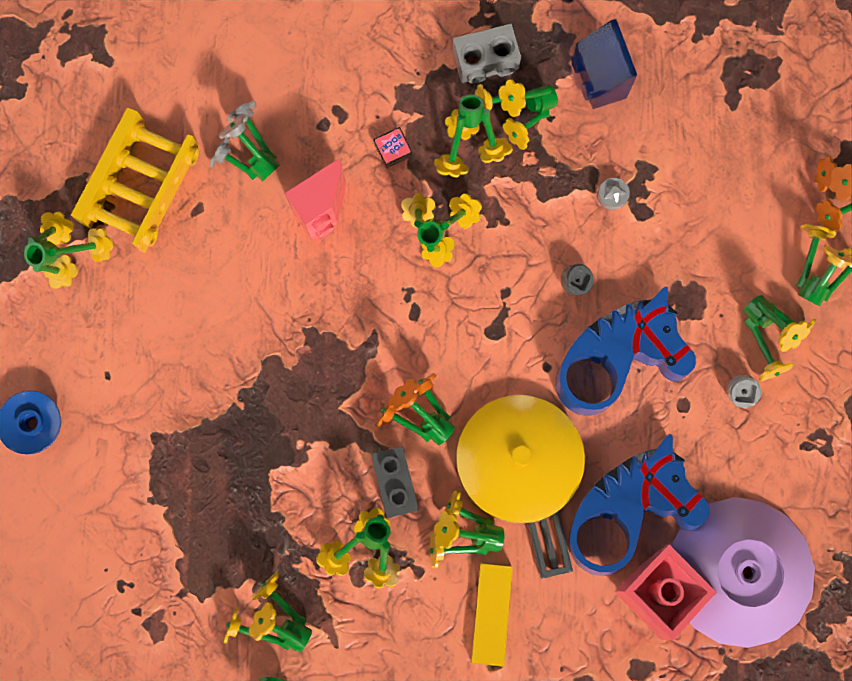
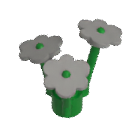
M255 101L239 106L228 115L227 122L229 124L218 136L220 139L224 138L225 140L216 149L215 155L210 161V167L213 168L217 162L223 164L226 160L244 171L252 180L258 177L263 182L280 165L275 160L277 157L270 151L250 119L254 114L252 110L257 107ZM244 122L260 146V150L243 133L246 129ZM229 136L232 139L238 136L254 155L248 161L251 167L230 155L231 148L228 147L230 143Z

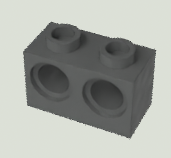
M403 446L371 454L386 517L389 519L419 511Z

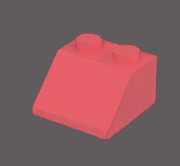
M338 159L284 193L292 212L311 240L317 237L321 239L333 232L334 226L338 224L346 187L342 164Z
M669 544L665 545L637 567L614 591L661 640L673 641L717 593Z

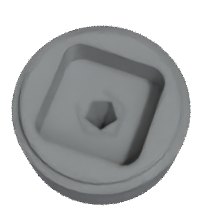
M609 178L601 184L598 190V201L606 209L617 210L626 204L630 191L628 185L622 179Z
M738 375L729 382L727 394L736 406L748 408L759 401L761 387L753 377Z

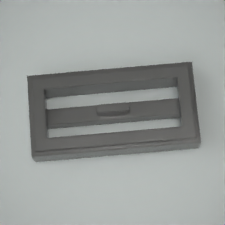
M559 511L551 516L564 567L558 568L547 518L540 520L551 570H546L535 522L528 523L541 579L573 572Z

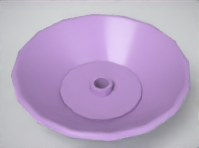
M732 497L709 503V517L698 529L693 531L680 528L671 544V547L717 592L690 621V624L694 629L720 644L749 648L776 641L799 623L812 599L815 567L807 540L787 515L763 501ZM747 566L752 570V575L748 579L743 576V569Z

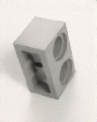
M512 24L453 38L452 52L461 83L469 82L475 84L497 74L499 76H508L519 69L521 55ZM505 50L508 55L498 56L495 54V51ZM476 57L479 59V62L470 64L465 59Z

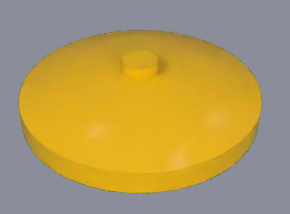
M506 396L484 405L467 422L458 442L457 470L465 492L482 511L496 519L510 523L536 522L558 512L570 501L577 491L584 472L585 454L583 443L573 422L562 410L552 403L533 396Z

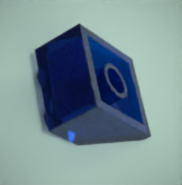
M617 19L610 20L576 44L574 54L571 56V63L576 74L580 73L583 81L581 83L582 94L586 101L590 100L592 109L627 99L637 77V72Z

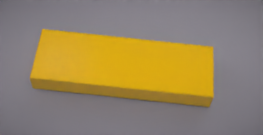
M480 563L471 663L504 667L512 566Z

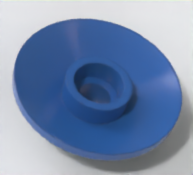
M36 391L20 392L9 398L0 409V440L13 452L24 455L42 452L53 444L60 432L61 414L59 408L50 397ZM36 418L38 422L37 427L31 430L29 422L31 419Z

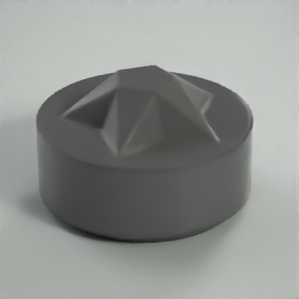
M570 265L562 272V287L570 295H584L593 286V274L586 265Z

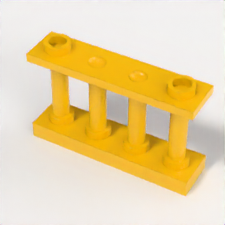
M127 107L70 216L90 229L94 222L99 220L135 236L132 244L139 251L146 253L148 247L153 246L158 237L157 229L189 166H193L196 163L200 151L198 143L189 134H187L181 145L145 129L146 122L141 115ZM142 140L176 155L169 171L132 156L131 151L136 141ZM129 167L163 182L155 199L119 183L117 178L122 168ZM116 194L149 209L141 226L105 210L103 205L108 195Z

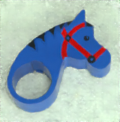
M668 287L662 288L652 300L633 302L601 317L575 340L564 357L556 377V391L565 407L576 414L584 416L597 415L607 410L620 396L633 360L648 366H657L661 374L673 382L682 380L693 371L696 365V356L677 331L675 316L678 312L667 304ZM589 358L598 364L600 362L603 363L602 367L608 372L612 383L609 398L594 404L577 399L569 390L566 380L567 370L572 364L588 360Z
M671 434L665 437L657 449L637 454L615 467L602 477L583 499L575 514L569 538V548L574 561L584 571L596 576H609L621 571L634 555L644 512H651L662 517L672 516L681 528L690 531L698 529L709 517L708 502L686 479L683 466L685 459L673 452V436ZM600 515L609 520L614 518L615 523L622 528L627 538L625 556L617 563L607 566L597 565L588 561L580 552L577 544V533L582 525L589 520L599 518Z

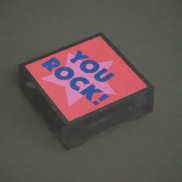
M400 127L372 139L386 169L413 156V152Z

